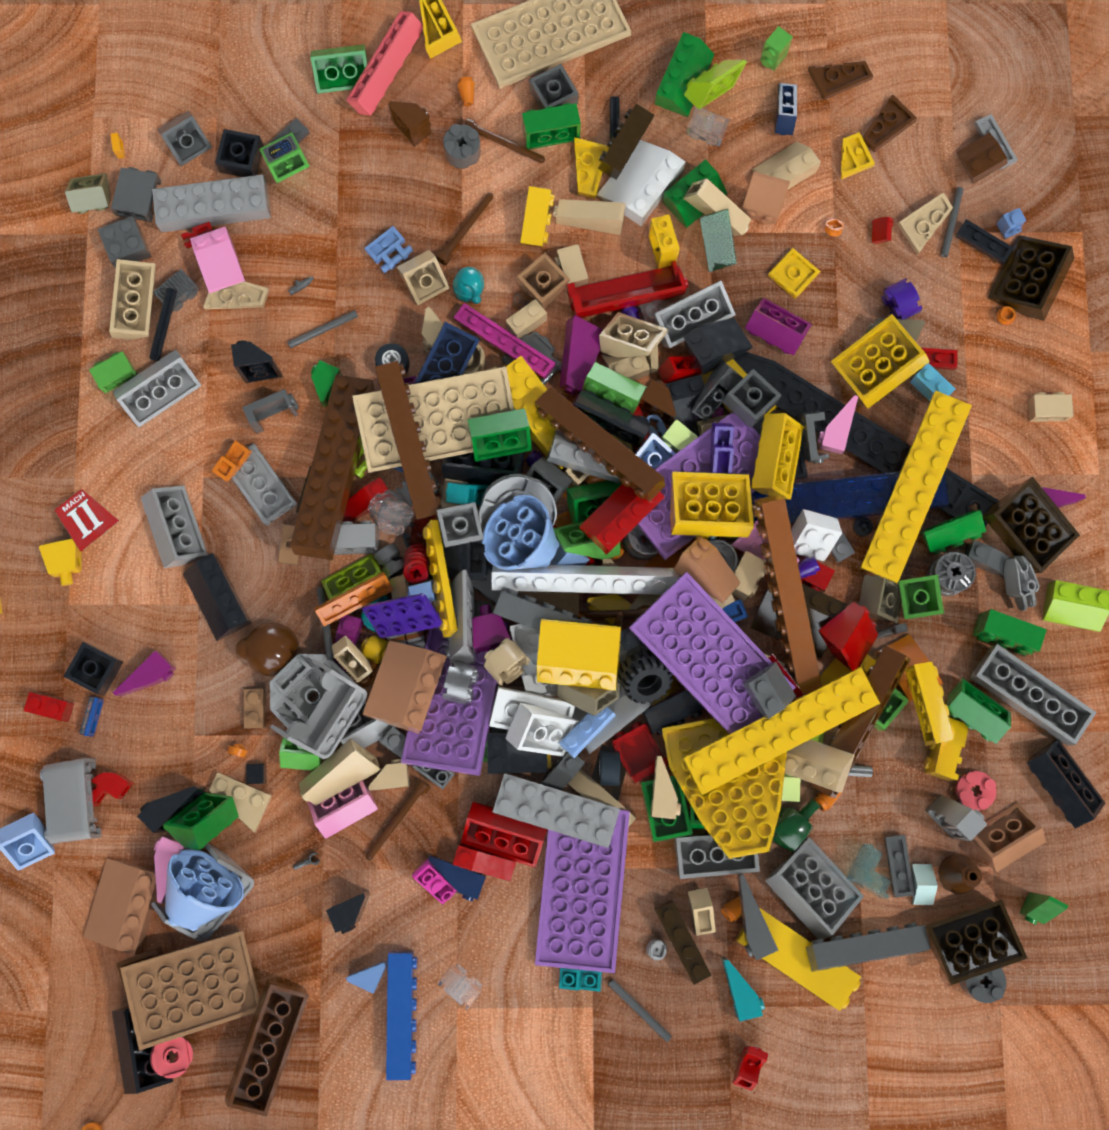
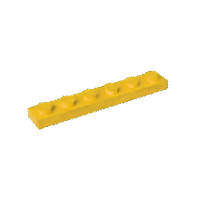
M430 520L423 529V537L427 542L426 554L430 559L429 571L433 576V592L436 594L437 599L436 610L439 612L440 619L442 620L440 630L443 633V637H451L458 631L438 520Z

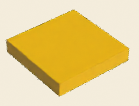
M792 248L768 273V277L796 299L819 275L820 270Z

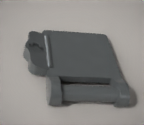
M533 332L530 336L526 334L520 340L555 362L554 368L546 379H540L545 386L558 371L561 372L562 363L552 356L555 348L549 343L548 338L541 336L538 332ZM508 355L502 358V362L505 365H509L514 361Z

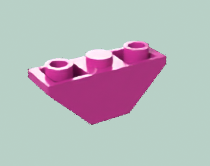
M428 859L412 872V877L442 905L457 892Z

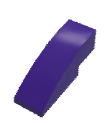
M712 423L710 473L732 474L734 426L731 423Z

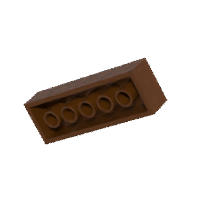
M267 979L225 1096L227 1107L267 1117L309 997L306 989Z

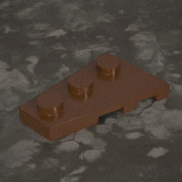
M892 94L886 106L882 108L879 116L864 134L863 140L875 153L914 124L917 117Z

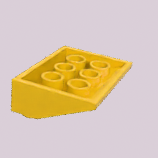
M893 314L831 361L867 409L930 362L926 353Z
M672 472L671 535L749 537L754 527L749 475Z
M541 619L537 658V682L616 691L619 674L621 627Z

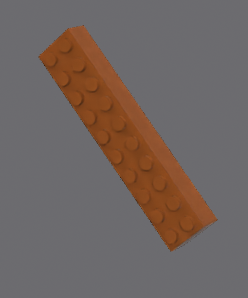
M774 495L754 500L755 505L752 506L754 517L758 519L756 530L758 536H761L762 539L760 550L766 559L764 570L766 574H769L770 582H767L769 592L773 594L774 600L771 601L773 612H776L778 618L775 620L777 631L781 633L779 645L781 650L784 649L785 657H782L783 663H785L784 667L788 668L790 677L804 695H807L821 688L822 684L785 498Z

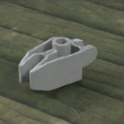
M1014 556L1012 559H1006L1003 570L1006 595L1014 597L1017 608L1020 611L1027 610V607H1034L1036 605L1035 592L1039 590L1040 585L1032 565L1024 556Z

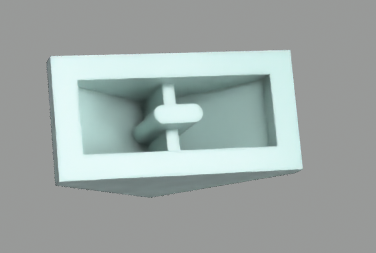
M911 864L915 895H912V905H933L938 885L932 864Z

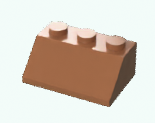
M1018 803L987 821V825L972 840L984 860L995 872L1000 871L1046 842L1043 828Z

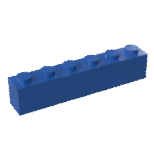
M414 951L388 953L386 1080H411L413 1074H416V1061H413V1053H416L417 1041L413 1040V1032L417 1031V1019H413V1011H417V998H414V990H417V977H414V969H417L418 959L414 957Z

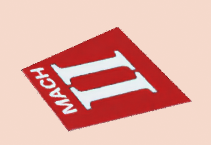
M82 489L54 510L80 552L119 522L117 518Z

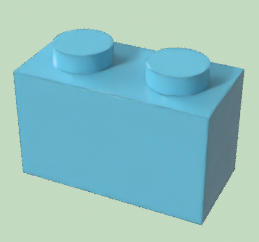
M929 363L910 381L929 401H931L935 391L949 396L955 390Z

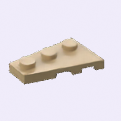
M944 193L897 223L916 254L920 253L923 246L953 209Z
M243 281L212 293L208 292L203 307L205 310L264 308L269 289Z
M217 772L209 790L212 794L232 796L239 815L238 818L253 832L257 831L272 798V795L219 772Z

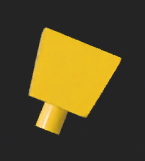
M73 539L40 545L39 549L48 574L53 577H60L61 586L73 584L72 574L79 573L82 570V551L80 552Z

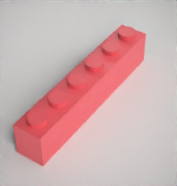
M399 12L347 97L346 101L359 114L371 116L376 110V106L381 98L384 97L388 86L393 82L396 73L402 67L405 58L411 52L416 40L420 37L423 25L412 12Z

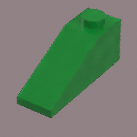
M1029 892L1020 914L1025 916V921L1033 925L1037 923L1046 924L1067 910L1069 905L1049 895Z

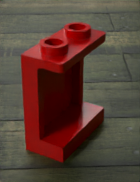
M640 722L630 727L631 731L627 734H624L622 731L613 736L614 741L611 742L614 750L620 752V761L633 784L654 773L656 756H662L665 766L669 765L667 758H664L648 730L647 723L643 725Z

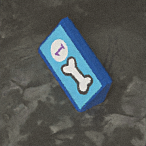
M93 696L89 697L80 729L81 735L94 736L104 699Z

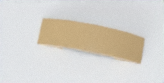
M582 769L568 783L583 798L613 806L620 810H627ZM631 813L629 815V826L636 819Z

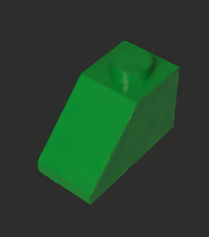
M319 360L318 364H315L311 370V377L320 402L324 407H327L335 376L342 375V372L339 368Z

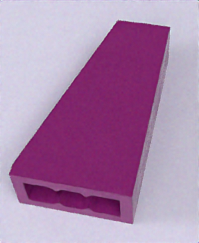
M576 315L570 317L566 324L559 386L564 389L565 393L572 396L581 393L583 390L586 376L593 367L600 351L599 335L603 331Z

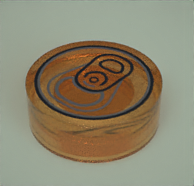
M516 292L512 297V305L518 311L530 303V296L526 292Z

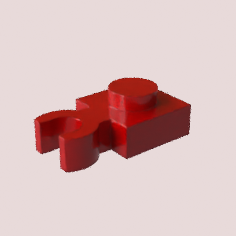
M207 222L193 227L194 233L185 232L181 234L183 240L213 231L211 223ZM191 240L184 243L186 248H192Z

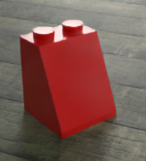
M855 602L818 630L831 654L851 672L861 666L878 637L875 629L876 624L868 616L870 612L865 606L862 605L860 607Z

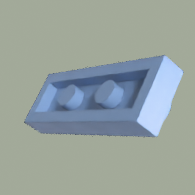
M608 707L595 716L588 713L559 742L560 746L575 758L616 715Z

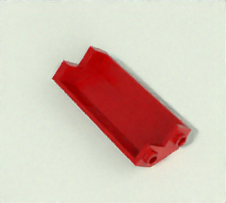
M672 261L669 267L575 287L574 283L567 284V294L574 315L584 318L685 295L688 288L687 277H683L681 267L677 266L676 261Z

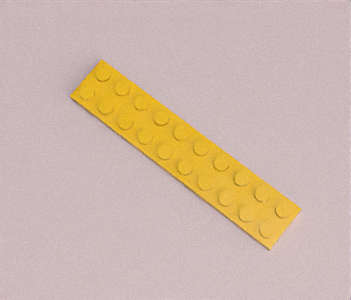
M938 391L933 393L862 562L861 569L898 583L972 405Z
M858 668L791 702L785 709L771 718L762 717L684 757L683 760L699 792L703 795L880 704L862 668Z

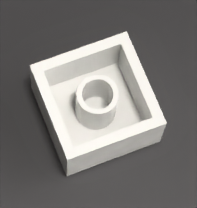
M805 509L802 510L791 529L796 554L809 558L814 557L820 561L826 560L842 534L837 518Z

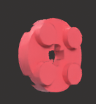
M971 771L959 777L955 785V793L961 804L973 810H985L992 805L996 798V783L986 773ZM975 785L980 790V794H977V796H974V792L971 791V788H975Z
M182 1037L152 1046L150 1063L157 1075L166 1078H176L184 1074L193 1059L192 1047ZM172 1050V1053H176L177 1057L173 1058L175 1061L170 1063L166 1056Z

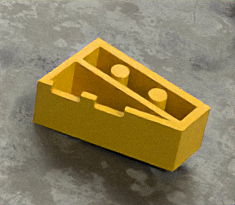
M529 186L521 244L544 247V243H548L549 233L546 230L547 225L551 224L552 214L549 213L551 206L554 205L555 198L552 190Z

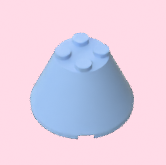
M530 495L513 497L514 500L507 504L502 503L490 516L483 532L484 540H482V544L485 546L484 555L486 559L495 567L504 570L548 567L559 547V541L556 539L546 506L539 499Z
M187 849L181 850L177 855L174 854L167 865L165 912L169 917L168 922L172 926H181L195 931L205 923L236 908L242 901L244 888L239 876L216 862L211 854Z

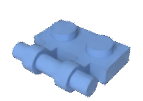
M394 226L364 248L376 264L382 260L385 262L380 267L384 274L388 270L392 271L397 263L401 260H406L409 257L408 255L413 252L410 245L404 249L401 247L405 243V239ZM396 250L398 254L390 259L388 255Z

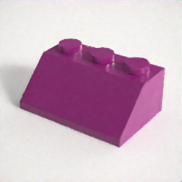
M763 298L754 310L745 329L750 334L763 338L766 343L781 348L784 353L794 356L812 324Z

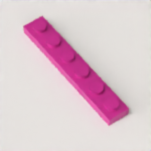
M465 303L453 317L456 322L512 359L516 360L522 356L534 373L544 380L555 366L554 361Z

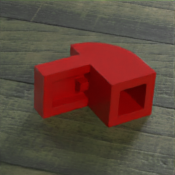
M106 772L97 775L92 779V782L97 785V787L92 788L93 807H98L107 793L115 799H123L134 782L119 773Z
M755 1046L744 1047L735 1069L732 1084L752 1091L758 1084L760 1070L766 1063L769 1053Z

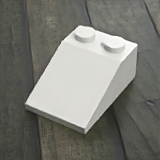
M520 703L505 739L517 750L564 756L566 750L560 746L559 742L579 721L536 705Z

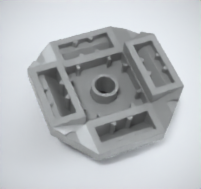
M298 654L270 681V710L287 728L295 721L306 723L326 692V689L320 685V677L324 669L312 662L313 659H316L356 684L333 659L327 660L326 654ZM316 691L318 699L315 702H311L309 696L312 692Z

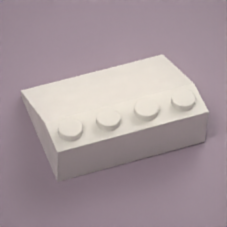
M640 140L618 179L615 180L610 177L597 194V197L604 202L626 203L624 215L642 226L663 199L664 193L672 187L683 172L685 161L671 151Z

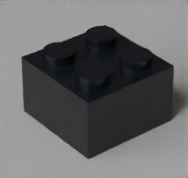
M223 129L215 160L219 172L241 177L257 175L262 156L260 148L264 147L260 136Z
M82 642L63 677L97 695L105 696L124 661L89 643Z

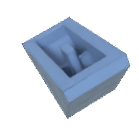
M387 961L348 975L346 977L347 982L374 993L388 965Z

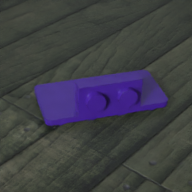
M423 593L365 605L362 609L381 638L436 628L442 624V620L427 596Z

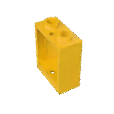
M670 215L652 218L648 238L657 268L669 267L672 261L677 262L680 250Z

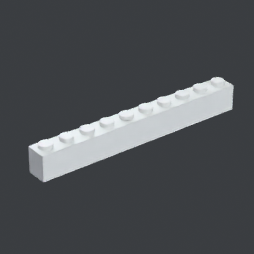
M493 565L492 590L502 591V589L507 590V588L515 591L662 595L681 575L674 571V568L549 565L546 568L504 570Z

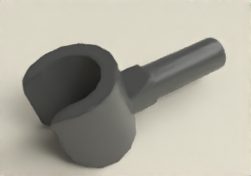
M312 853L305 861L293 865L294 870L309 864L317 865L320 861L313 863L311 857L318 853Z

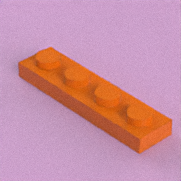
M382 572L315 607L314 610L323 626H326L393 591V588L386 574Z

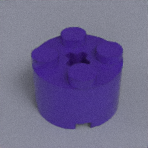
M907 278L884 288V295L881 296L883 304L889 306L891 310L890 315L893 314L896 319H908L922 311V305L918 306L917 303L920 300L917 290L911 281L906 282Z

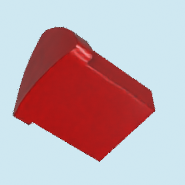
M880 217L872 220V243L879 244L891 241L894 219L891 217Z

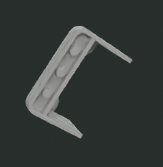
M313 659L312 662L324 669L320 677V685L326 689V692L306 723L295 721L288 727L287 731L273 724L270 728L288 741L322 759H326L333 754L367 699V692L352 681Z
M207 843L205 848L216 862L239 876L244 888V899L252 890L254 880L227 854ZM154 901L151 904L163 923L200 942L209 939L234 910L232 909L198 927L197 930L192 931L181 926H172L168 922L169 917L165 912V907Z

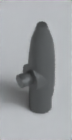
M309 277L302 281L296 280L295 286L289 289L288 292L292 296L307 287L314 278Z

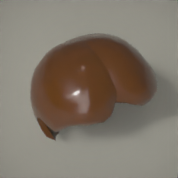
M275 622L263 623L254 628L247 637L238 641L236 644V654L241 659L246 660L257 673L265 676H276L296 656L299 641L289 627Z

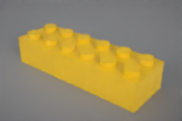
M520 356L506 366L514 410L525 409L530 426V437L547 458L555 429L546 418L542 419L537 415L534 403L547 388L524 358ZM554 464L560 470L565 468L563 466Z

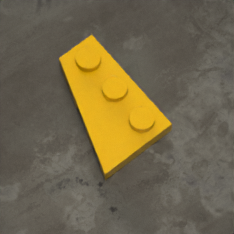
M574 137L578 195L596 199L603 171L598 169L601 164L598 160L603 151L608 152L609 147Z

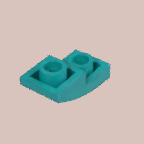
M560 968L559 989L600 992L602 989V972Z

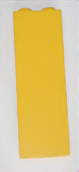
M759 908L778 948V951L762 959L838 1011H841L842 1008L845 1009L850 1002L849 996L852 991L855 992L861 984V981H859L861 976L846 966L811 972L806 947L812 945V943ZM744 928L741 929L735 939L743 946L747 945Z

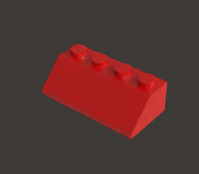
M622 484L579 528L607 555L665 496L659 492L648 502L645 498L640 499L630 486L626 487Z
M472 802L460 845L536 868L547 829L493 813V807Z

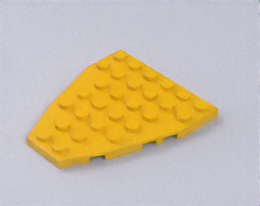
M714 718L662 728L669 768L699 821L725 855L732 859L769 852L781 809L787 752L701 795L683 758L729 735V733Z

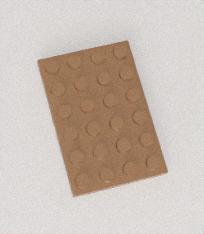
M243 930L120 967L139 1051L256 1012L260 1000Z

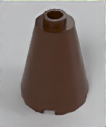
M952 854L946 857L939 867L940 882L944 888L955 894L968 893L982 881V873L975 862L963 854Z

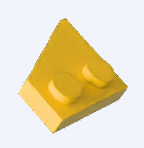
M860 132L843 138L841 146V179L862 172L875 165Z

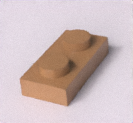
M244 689L245 729L265 728V689Z

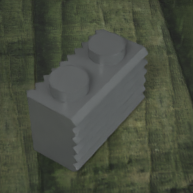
M179 269L165 283H162L159 288H156L153 293L163 304L166 289L169 287L176 289L177 295L172 312H176L183 307L185 301L196 297L197 291L200 289L182 269Z

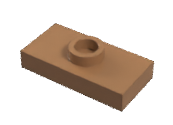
M284 525L278 563L298 565L300 555H295L290 546L295 526Z

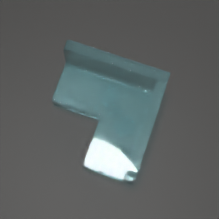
M863 844L846 879L881 899H888L890 895L886 894L891 880L875 872L883 853L874 849L872 844Z

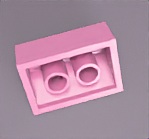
M364 780L317 805L310 801L307 802L314 823L325 839L378 809Z

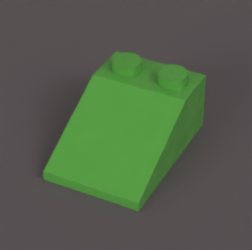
M583 522L553 528L556 539L565 552L598 559H609L620 555V542L606 555L579 528Z

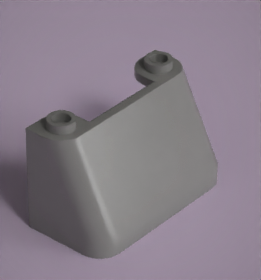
M620 683L619 699L608 706L616 716L584 749L588 754H591L652 704L646 702V704H641V702L635 703L633 700H630ZM575 707L572 718L580 722L588 712Z
M82 758L47 764L40 770V778L43 781L46 815L44 837L50 844L102 838L101 828H96L94 822H97V818H94L91 779L94 778V774H90L92 769H96V759Z

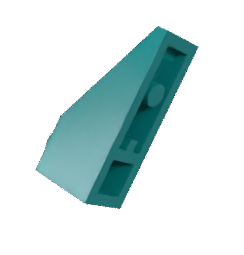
M448 483L446 502L463 505L476 503V505H480L484 492L489 485Z
M726 957L722 958L738 1021L741 1022L763 1016L762 1010L765 1007L762 997L758 998L756 992Z

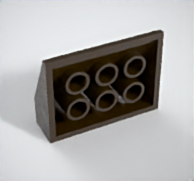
M1018 235L1013 245L1014 249L1005 261L988 298L1003 306L1011 307L1014 311L1026 317L1045 321L1075 259L1073 248L1069 245Z
M1030 477L995 503L983 515V518L1013 555L1024 556L1030 562L1034 573H1042L1080 536L1034 477Z
M802 584L816 657L821 659L827 646L818 630L846 608L847 603ZM767 586L750 628L779 640L781 633L777 631L775 620L778 618L776 612H773L771 601L774 600L773 594L769 592Z
M1002 899L925 926L931 950L950 985L1028 959Z

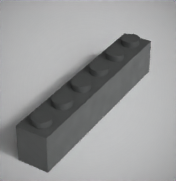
M917 923L905 925L904 929L893 926L886 928L887 932L880 933V929L868 931V935L864 936L859 932L850 934V938L843 939L842 936L830 938V942H824V939L811 941L812 945L806 947L811 972L931 950L925 925L917 926Z

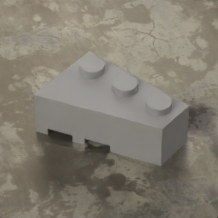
M940 795L925 810L953 840L972 841L987 825L983 820L985 817L978 810H973L943 795Z

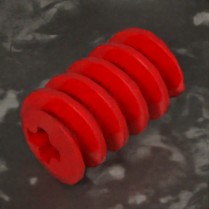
M414 544L408 547L405 552L403 573L407 581L421 584L428 578L429 557L426 554V546Z

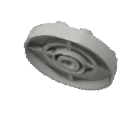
M510 474L497 479L485 490L479 506V520L483 532L493 512L502 503L507 504L514 500L513 497L519 495H530L539 499L546 506L553 526L557 518V508L552 493L540 480L523 474Z

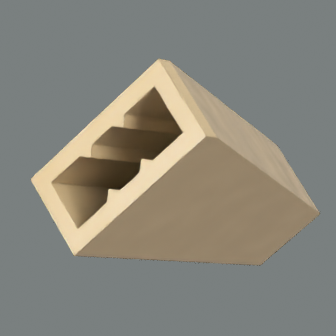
M708 179L692 183L683 198L733 236L744 235L750 227L748 224L751 218Z
M559 199L558 206L555 205L553 217H556V224L621 235L626 203Z
M350 738L299 783L301 797L314 805L331 798L379 772L381 768L377 757Z

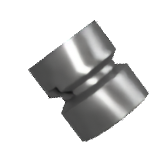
M395 543L382 548L374 555L379 566H383L382 571L388 579L394 578L404 571V558L399 557L400 551Z

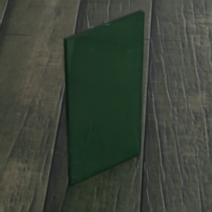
M725 209L699 217L708 271L712 272L737 264L729 210Z

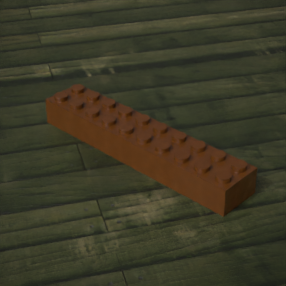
M342 375L335 376L290 543L295 555L333 560L362 447L353 395L374 392L373 380Z

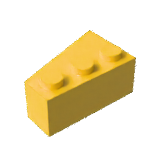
M419 0L425 47L431 59L461 43L462 40L442 0Z
M948 717L949 723L954 727V740L930 745L931 753L924 762V768H926L924 773L945 781H956L959 777L955 773L957 764L962 763V757L959 756L962 747H965L969 728L965 723Z

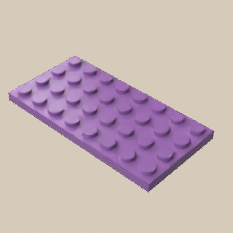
M732 412L718 423H731L734 426L732 474L749 475L752 494L756 491L752 489V478L754 476L755 460L758 455V443L761 436L754 427L750 429ZM712 427L655 469L664 477L666 486L660 492L665 498L638 526L664 560L696 537L694 535H671L672 472L710 473Z
M685 572L629 629L669 669L675 678L711 716L731 734L762 718L742 682L771 665L772 662L703 588ZM786 678L790 687L794 690L796 687Z
M504 622V625L508 632L509 623ZM440 627L429 629L425 649L446 656V647H449V640L443 637ZM489 651L478 654L475 652V663L469 664L476 666L479 674L477 683L472 684L471 687L474 692L472 701L466 705L442 699L443 693L446 692L444 684L449 666H452L449 658H446L420 734L407 731L401 759L402 764L480 776L487 733L489 732L490 716L498 682L484 668L486 661L484 656Z
M619 811L609 848L548 830L535 965L615 973L630 811Z

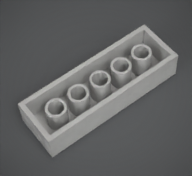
M263 175L152 189L155 221L162 233L192 229L207 222H210L212 226L271 218L268 186Z
M998 644L989 647L969 677L1067 746L1077 744L1097 713Z
M505 773L493 809V813L609 848L620 811L619 808Z

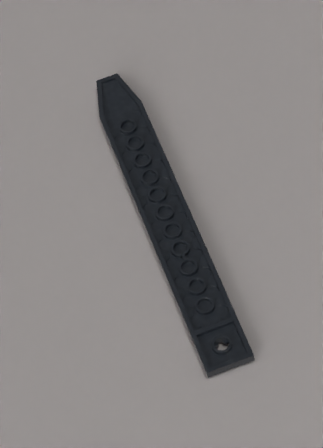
M744 352L734 358L735 362L746 374H749L754 369L782 395L776 406L793 418L797 419L796 414L824 412L825 420L814 421L815 431L819 434L824 432L825 428L846 406L774 360L749 352ZM854 411L845 450L892 480L897 481L911 445ZM946 468L931 504L947 513L950 517L955 518L970 512L969 506L977 504V509L981 510L983 516L999 500ZM983 518L984 525H985V527H986L988 523H987L986 520Z

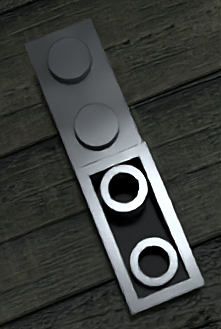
M390 726L379 742L402 758L406 736L393 726ZM411 765L442 790L454 776L452 771Z

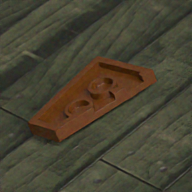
M866 61L849 62L832 66V64L825 65L824 67L809 66L808 72L823 101L866 83L873 78V74Z

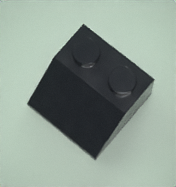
M369 891L326 910L335 933L341 931L344 934L356 928L355 924L360 921L369 899Z

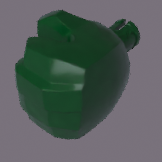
M810 798L800 811H796L793 807L781 808L773 841L782 848L790 851L796 850L812 831L813 826L809 823V818L821 806Z

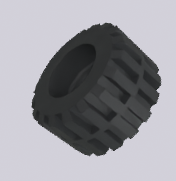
M641 650L639 653L637 651L634 652L632 656L626 657V661H623L621 663L622 667L618 669V679L628 698L635 703L641 702V704H646V702L652 703L654 702L653 700H659L662 695L667 693L666 690L671 688L670 683L673 682L672 673L650 650L647 652L646 650Z

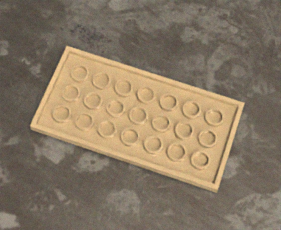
M529 0L471 24V29L499 89L631 36L629 25L616 0Z
M506 366L409 385L411 395H407L409 403L413 402L416 414H413L415 422H419L421 433H418L419 440L424 441L426 452H423L425 460L429 459V461L473 452L467 419L514 410ZM381 390L353 395L368 473L402 466Z

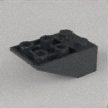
M442 540L449 580H453L462 570H467L470 580H487L488 560L484 555L485 546L482 544V540L445 547ZM429 571V579H433Z

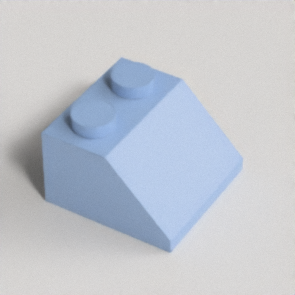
M35 813L0 828V850L18 871L55 853L53 845L45 840L44 831L46 828Z

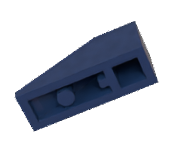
M779 83L775 133L793 135L797 119V85Z
M432 855L429 856L428 860L458 893L463 894V899L472 902L474 899H479L487 875L455 866L451 862Z

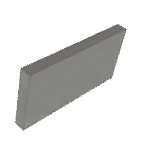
M253 443L248 447L253 452L232 479L267 526L296 506L297 503Z

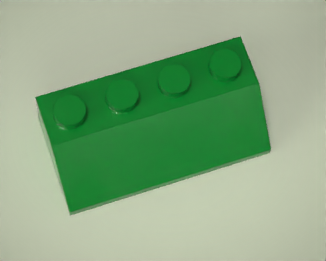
M685 32L682 33L656 93L654 105L685 117L689 116L693 104L684 96L687 90L686 86L691 79H696L702 72L709 70L715 55L700 38Z

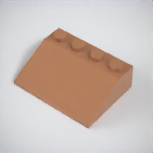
M389 641L362 715L420 734L447 656L428 649Z
M107 858L83 937L134 955L142 952L154 911L151 904L153 901H157L155 870Z

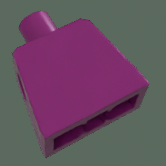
M490 605L480 606V616L472 619L473 648L476 654L495 650L504 639H510L502 617L492 613Z

